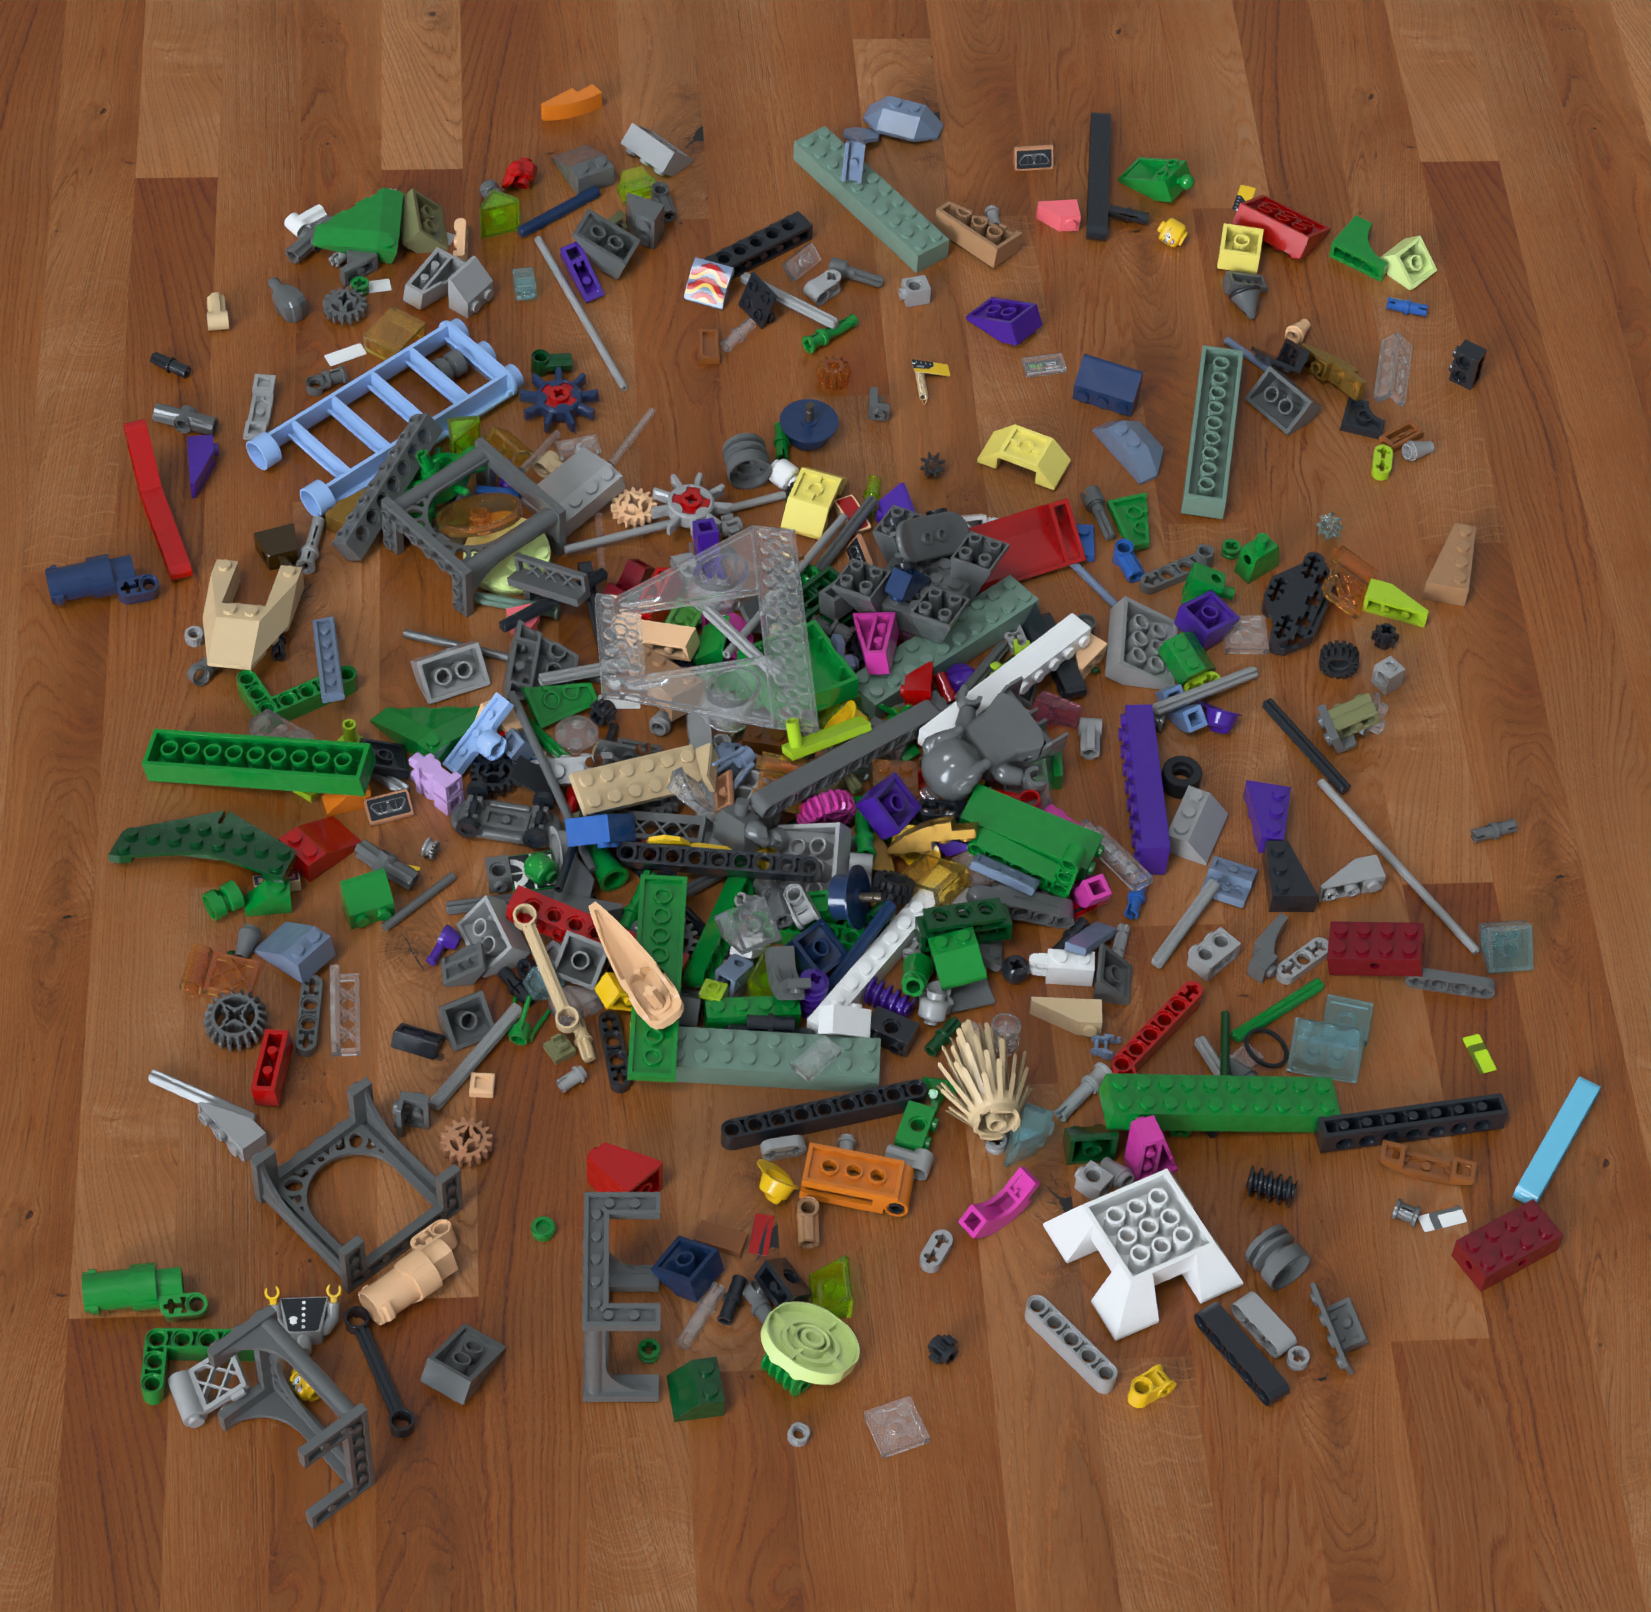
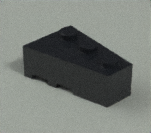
M1265 841L1262 862L1269 912H1314L1318 895L1288 841Z

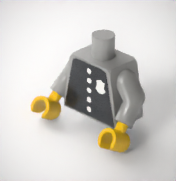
M329 1284L326 1288L327 1297L280 1298V1303L277 1302L280 1294L279 1288L275 1286L276 1296L269 1297L266 1287L264 1291L265 1297L270 1301L268 1305H271L277 1311L278 1322L310 1355L312 1345L322 1344L324 1336L329 1335L338 1323L340 1307L338 1297L343 1293L342 1286L339 1285V1291L336 1295L331 1293L332 1285Z

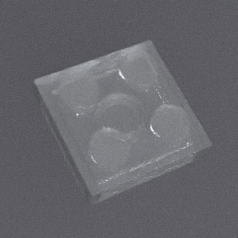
M1238 615L1240 617L1239 621L1223 637L1225 654H1268L1269 644L1265 615Z
M911 1396L864 1411L863 1417L882 1458L930 1442V1436Z

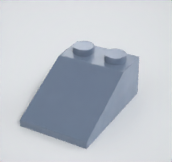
M292 922L283 923L253 949L254 954L302 984L336 955L330 935L315 926Z

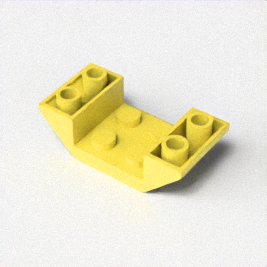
M1016 424L994 431L977 459V462L995 469L1003 459L1035 471V484L1055 490L1071 462V459L1053 438Z
M802 467L788 496L780 529L819 540L828 526V514L837 495L841 496L848 478L809 467Z

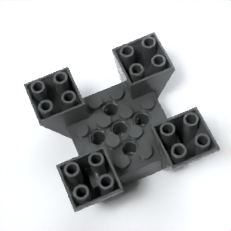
M892 505L873 530L875 540L887 562L885 568L883 569L852 558L832 584V589L857 612H896L898 628L900 630L941 644L1010 548V544L970 531L952 555L951 560L940 557L917 562V567L911 568L931 579L928 586H924L917 591L912 601L903 600L900 603L890 598L891 594L884 591L894 565L902 564L901 557L895 558L894 555L899 553L894 538L896 536L890 537V532L895 531L894 525L885 527L884 520L905 516L907 520L925 515Z

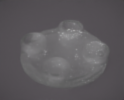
M574 715L562 719L556 725L554 736L561 746L569 749L570 753L579 754L582 750L591 747L599 740L598 726L588 717Z

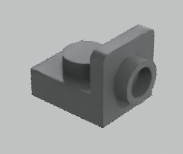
M870 387L868 420L888 421L890 404L882 403V396H878V388Z

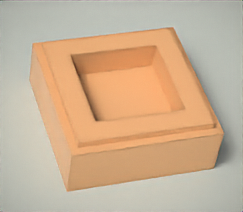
M471 1072L469 1097L493 1098L495 1074Z

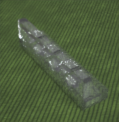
M1398 332L1381 341L1374 399L1380 403L1390 397L1401 407L1406 402L1413 346Z
M1088 819L1081 821L1082 827L1104 835L1102 845H1105L1100 859L1133 892L1153 883V876L1101 825L1095 827Z
M330 965L332 1057L361 1055L359 973L340 974L339 965ZM354 981V986L348 992L341 987V982ZM347 999L355 1003L348 1011L341 1006ZM348 1018L355 1023L349 1030L341 1026ZM347 1038H350L356 1043V1048H342L341 1044Z

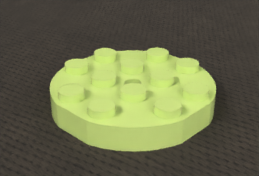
M507 513L486 517L474 525L465 545H480L491 542L527 519ZM543 533L500 561L485 576L479 587L501 596L524 594L522 589L508 585L507 577L516 571L514 555L521 553L550 562L551 551L546 535ZM463 552V559H465L466 553ZM523 562V568L531 570L528 567V565L525 562ZM538 567L543 574L546 573L543 568Z
M798 1301L782 1303L768 1314L761 1328V1342L770 1361L787 1371L795 1380L833 1385L849 1375L859 1359V1343L850 1327L830 1311L811 1303Z

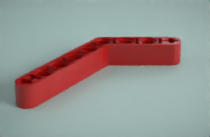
M143 418L123 423L140 499L170 581L191 577L193 573L190 561L161 486L146 421Z
M1188 981L1184 983L1114 1056L1110 1068L1112 1073L1137 1074L1151 1057L1199 1008L1203 988L1198 982Z

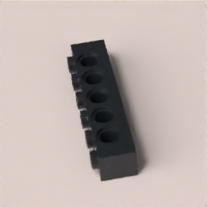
M797 211L705 257L704 260L733 267L734 274L731 279L733 280L743 275L744 272H749L812 240L813 224Z

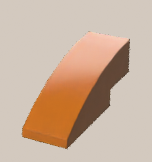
M593 84L578 92L571 88L541 104V119L543 121L568 119L595 111L602 107V92Z

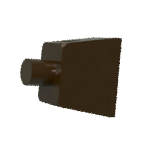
M294 523L254 533L255 548L269 570L279 569L281 565L293 566L299 560Z

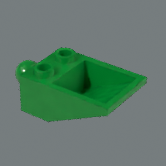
M1138 157L1118 178L1120 183L1155 201L1172 202L1184 189L1189 190L1195 184V179L1190 173L1187 161L1177 159Z

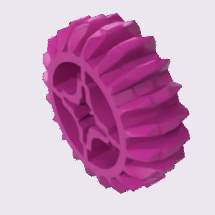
M836 789L835 791L829 790L828 792L815 795L813 798H808L807 802L802 803L801 807L797 809L795 815L797 824L840 822L845 825L851 822L857 810L855 801L850 793L846 790Z

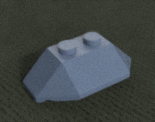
M887 96L869 105L863 117V121L876 133L911 142L927 141L930 139L938 140L943 129L942 122L926 105L893 96Z
M1109 421L1092 430L1096 437L1139 485L1158 477L1163 447L1140 421Z

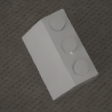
M634 123L631 124L621 141V144L626 147V152L633 156L638 155L641 157L640 162L647 166L652 165L655 167L653 171L661 176L665 174L674 176L694 160L654 131Z
M469 641L410 660L416 682L428 704L491 684L479 642Z
M1188 786L1168 830L1170 840L1169 853L1205 866L1228 817L1226 810L1211 793Z
M485 895L456 924L466 946L477 944V942L483 944L486 970L481 975L483 978L498 974L499 970L505 966L511 969L517 967L519 960L526 958L531 953L520 930L510 920L506 919L507 904L505 900Z

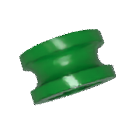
M362 276L353 278L351 280V290L357 288V293L363 292V296L367 295L370 290L369 280Z
M1235 539L1224 540L1221 548L1222 557L1227 560L1237 559L1241 549L1240 543Z
M647 1338L639 1343L638 1358L645 1364H653L660 1358V1345L656 1340ZM646 1348H652V1354H646Z

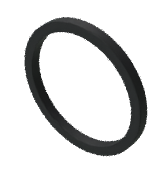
M1258 1027L1250 1030L1245 1036V1049L1248 1055L1259 1065L1266 1068H1279L1287 1061L1289 1054L1287 1045L1274 1031ZM1256 1032H1263L1274 1037L1283 1048V1060L1279 1063L1271 1064L1259 1059L1249 1046L1250 1035Z

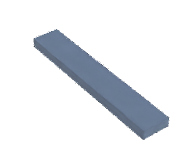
M334 616L312 620L322 702L328 703L344 700L345 694Z

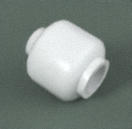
M777 459L770 465L771 476L769 480L778 488L787 490L791 482L795 483L799 469L787 459Z

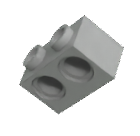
M1220 927L1215 932H1209L1199 945L1195 944L1190 948L1187 966L1208 982L1238 957L1241 943Z

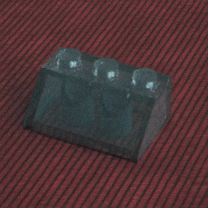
M1295 1017L1286 1071L1316 1077H1332V1080L1356 1084L1363 1052L1365 1030Z

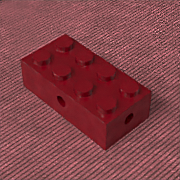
M1331 921L1327 953L1329 975L1423 977L1426 941L1424 923Z
M1532 1199L1456 1240L1451 1256L1479 1291L1482 1292L1557 1251L1563 1234L1538 1203Z

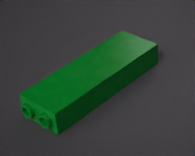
M977 784L959 823L978 822L979 828L982 827L993 831L1057 863L1060 862L1069 844H1079L1087 851V856L1077 878L1080 881L1085 880L1088 874H1093L1097 864L1094 860L1096 857H1101L1105 845H1102L1104 835L981 784Z

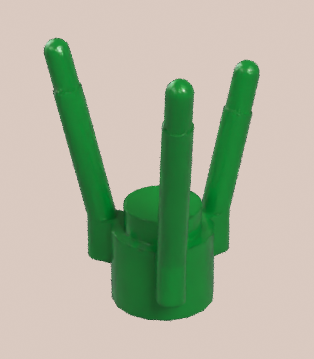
M530 995L527 996L520 1020L517 1023L515 1022L508 1032L510 1041L517 1045H526L528 1041L533 1042L535 1034L551 1013V1010H546L531 1031L530 1024L525 1021L532 998ZM516 996L513 997L512 1004L517 1003Z

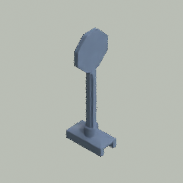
M859 127L844 129L843 137L849 140L845 142L841 181L852 180L857 181V183L862 182L866 143L878 141L880 133Z

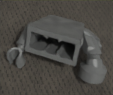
M737 798L734 804L723 807L714 817L717 825L713 838L732 850L757 852L761 846L762 848H771L774 851H779L788 846L789 838L786 831L781 827H775L767 831L764 823L760 822L759 815L748 809L749 800L746 798Z

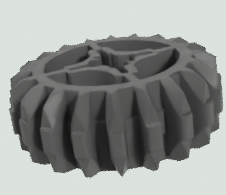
M232 989L229 992L230 995L222 992L221 999L214 997L213 1004H208L207 1011L204 1012L205 1020L203 1025L206 1029V1035L211 1037L213 1044L218 1043L221 1049L227 1045L230 1052L233 1047H237L241 1051L244 1045L250 1049V1042L258 1044V1036L263 1037L264 1029L268 1027V1022L266 1021L268 1013L265 1011V1005L260 1002L258 996L253 998L251 992L244 995L242 989H240L238 994H235ZM221 1014H223L225 1019L222 1021V1025L218 1027L217 1021ZM253 1014L255 1019L249 1027L247 1021L249 1016Z

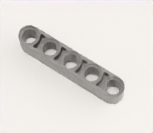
M1042 1295L1029 1297L1024 1315L1026 1322L1097 1392L1102 1394L1112 1392L1118 1373L1115 1365ZM1033 1309H1038L1041 1312H1035ZM1049 1326H1056L1057 1329H1053ZM1069 1342H1070V1343H1073V1344H1075V1345L1071 1346V1345H1068V1344H1066V1343H1069ZM1084 1359L1091 1360L1092 1362H1085ZM1101 1376H1106L1109 1379H1103L1101 1378Z

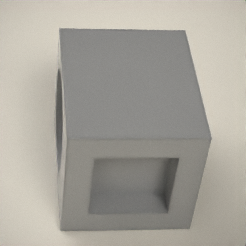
M925 275L902 279L901 288H899L898 292L900 299L904 300L906 307L930 303L931 287Z
M1389 656L1374 666L1371 683L1384 695H1387L1402 685L1405 668L1392 656Z
M1090 1160L1085 1167L1082 1165L1076 1171L1074 1189L1090 1200L1097 1199L1106 1195L1112 1189L1114 1175Z

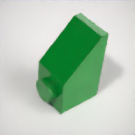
M289 878L286 879L285 883L265 880L245 894V917L292 913Z

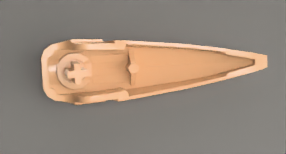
M597 902L589 905V911L604 951L621 987L629 995V1000L637 1014L651 1028L656 1030L673 1024L681 1017L684 1011V1004L676 987L666 974L661 972L659 966L647 951L612 915Z

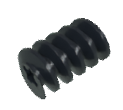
M1252 1165L1246 1188L1250 1197L1257 1191L1258 1199H1261L1266 1194L1267 1201L1270 1202L1275 1196L1276 1204L1279 1205L1285 1199V1206L1289 1207L1293 1201L1298 1180L1295 1184H1292V1176H1289L1284 1182L1282 1173L1274 1179L1273 1171L1271 1170L1267 1176H1264V1168H1260L1255 1173L1254 1165Z

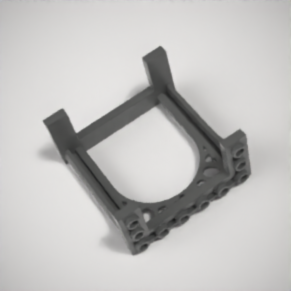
M482 437L475 441V449L396 499L392 500L389 496H386L381 500L383 543L385 547L399 555L404 552L403 534L407 536L414 546H418L427 558L435 561L442 571H446L452 577V605L457 612H461L467 618L474 614L473 597L482 580L492 568L515 551L546 532L550 549L559 557L565 554L563 546L566 545V510ZM485 464L487 466L486 470L476 473L477 485L497 487V474L539 511L501 537L480 545H461L450 542L438 535L428 520L430 504L439 493ZM418 512L421 513L422 516L419 518H412L409 515V513ZM463 551L466 553V557L463 560H459L455 554Z
M367 1077L353 1083L347 1090L349 1118L343 1122H338L324 1136L317 1137L313 1144L306 1149L299 1150L288 1162L277 1166L276 1152L270 1146L263 1151H258L250 1159L255 1199L261 1205L267 1202L338 1274L342 1280V1288L348 1294L410 1249V1241L416 1234L437 1220H449L463 1209L461 1169L453 1164L435 1177L398 1141L382 1120L374 1105L372 1082ZM356 1136H360L363 1140L362 1144L358 1148H353L350 1145V1141ZM369 1140L371 1141L370 1146H373V1147H375V1148H372V1149H368V1148H367V1147H368V1143H369L368 1141H369ZM350 1155H368L385 1161L433 1206L367 1256L365 1254L364 1240L359 1235L341 1246L316 1221L307 1203L308 1188L316 1173L331 1161ZM305 1173H308L307 1176H305V1177H303V1178L301 1177V1176L304 1175ZM293 1182L300 1183L303 1186L298 1191L286 1189ZM300 1197L301 1201L296 1203L295 1198Z
M584 1192L583 1402H659V1374H612L608 1370L609 1331H660V1303H609V1292H659V1278L651 1271L653 1265H629L611 1254L609 1251V1219H660V1192Z
M268 1305L264 1309L257 1310L245 1323L236 1325L222 1339L215 1340L207 1349L209 1363L215 1369L242 1350H254L258 1384L246 1390L247 1394L235 1402H228L221 1407L217 1413L219 1425L226 1432L238 1422L252 1418H270L284 1422L296 1429L307 1441L297 1449L299 1462L305 1469L322 1457L344 1483L306 1510L307 1523L314 1530L375 1484L368 1410L362 1403L356 1406L283 1328L278 1322L277 1311L271 1305ZM283 1359L298 1372L339 1417L338 1420L325 1428L292 1392L285 1379Z

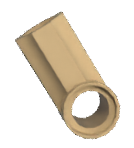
M219 292L211 293L207 297L208 331L229 329L225 297Z
M549 450L534 463L533 467L540 477L546 478L563 462H561L560 457L554 451Z

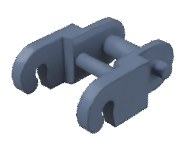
M1113 1034L1092 1036L1091 1041L1094 1043V1048L1090 1050V1053L1095 1056H1102V1059L1112 1060L1114 1053L1107 1049L1108 1044H1120L1122 1037L1118 1036L1115 1039ZM1099 1044H1104V1048H1099Z

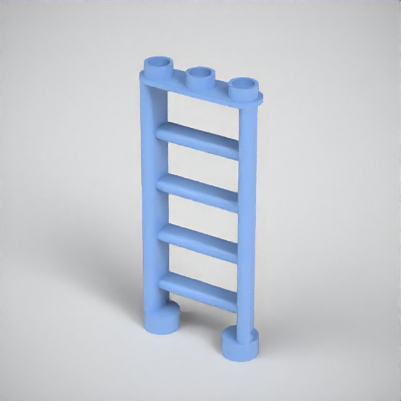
M460 319L444 320L436 330L268 433L262 432L246 442V449L253 463L261 470H267L282 460L279 447L293 440L327 470L335 479L327 484L321 480H315L300 490V498L307 511L314 517H322L338 501L367 488L368 483L378 472V467L387 458L389 450L397 442L395 440L390 444L346 405L371 391L408 423L414 414L423 413L386 381L410 367L453 404L432 417L443 429V432L434 444L436 445L514 396L518 388L524 384L523 376L515 365L508 364L504 367L496 360L493 348L486 341H481L477 344L469 338L468 329ZM446 344L450 349H457L461 352L466 362L489 382L468 395L425 357ZM332 415L375 454L350 469L307 430Z

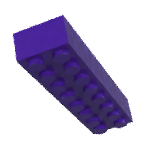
M1152 704L1125 705L1124 714L1120 715V726L1122 728H1118V741H1122V745H1120V758H1124L1125 762L1122 763V775L1126 776L1127 779L1124 781V792L1129 796L1126 800L1127 812H1131L1128 826L1129 830H1133V834H1131V848H1135V852H1133V866H1137L1138 875H1165L1170 852V840Z

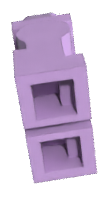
M417 752L409 758V765L414 768L410 773V779L416 784V792L420 795L424 793L427 799L434 800L435 807L445 815H451L457 805L464 801L462 775L456 771L450 774L441 767L440 761L435 759V756L431 753L424 757Z

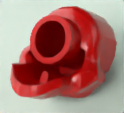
M526 157L511 162L505 171L501 188L508 189L509 185L513 183L517 188L528 189L530 183H533L536 179L537 166L532 163L531 159Z

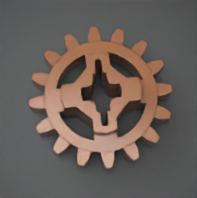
M461 1117L460 1123L452 1120V1127L445 1126V1133H441L440 1148L443 1150L444 1158L449 1157L451 1164L458 1161L459 1167H462L463 1163H467L469 1167H472L473 1161L481 1164V1157L488 1158V1151H492L493 1136L490 1134L489 1127L483 1128L482 1120L476 1124L474 1123V1117H471L469 1122L464 1117Z

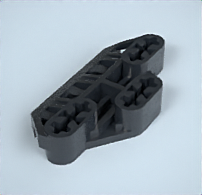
M1317 552L1307 553L1302 564L1273 576L1264 593L1261 612L1264 616L1270 618L1273 624L1267 648L1274 655L1285 656L1312 644L1337 589L1340 575L1336 569L1332 573L1327 567L1323 556ZM1309 570H1311L1310 577H1308V579H1306L1307 576H1308ZM1323 574L1326 576V580L1329 581L1327 585L1318 583L1319 578H1322ZM1278 591L1277 596H1276V600H1274V602H1273L1275 593ZM1314 595H1318L1316 601H1319L1318 606L1308 603L1309 599H1312ZM1304 616H1308L1307 622H1310L1308 627L1298 624L1300 619L1303 620ZM1284 629L1283 636L1280 639H1278L1281 635V631ZM1295 637L1303 638L1302 643L1289 645Z

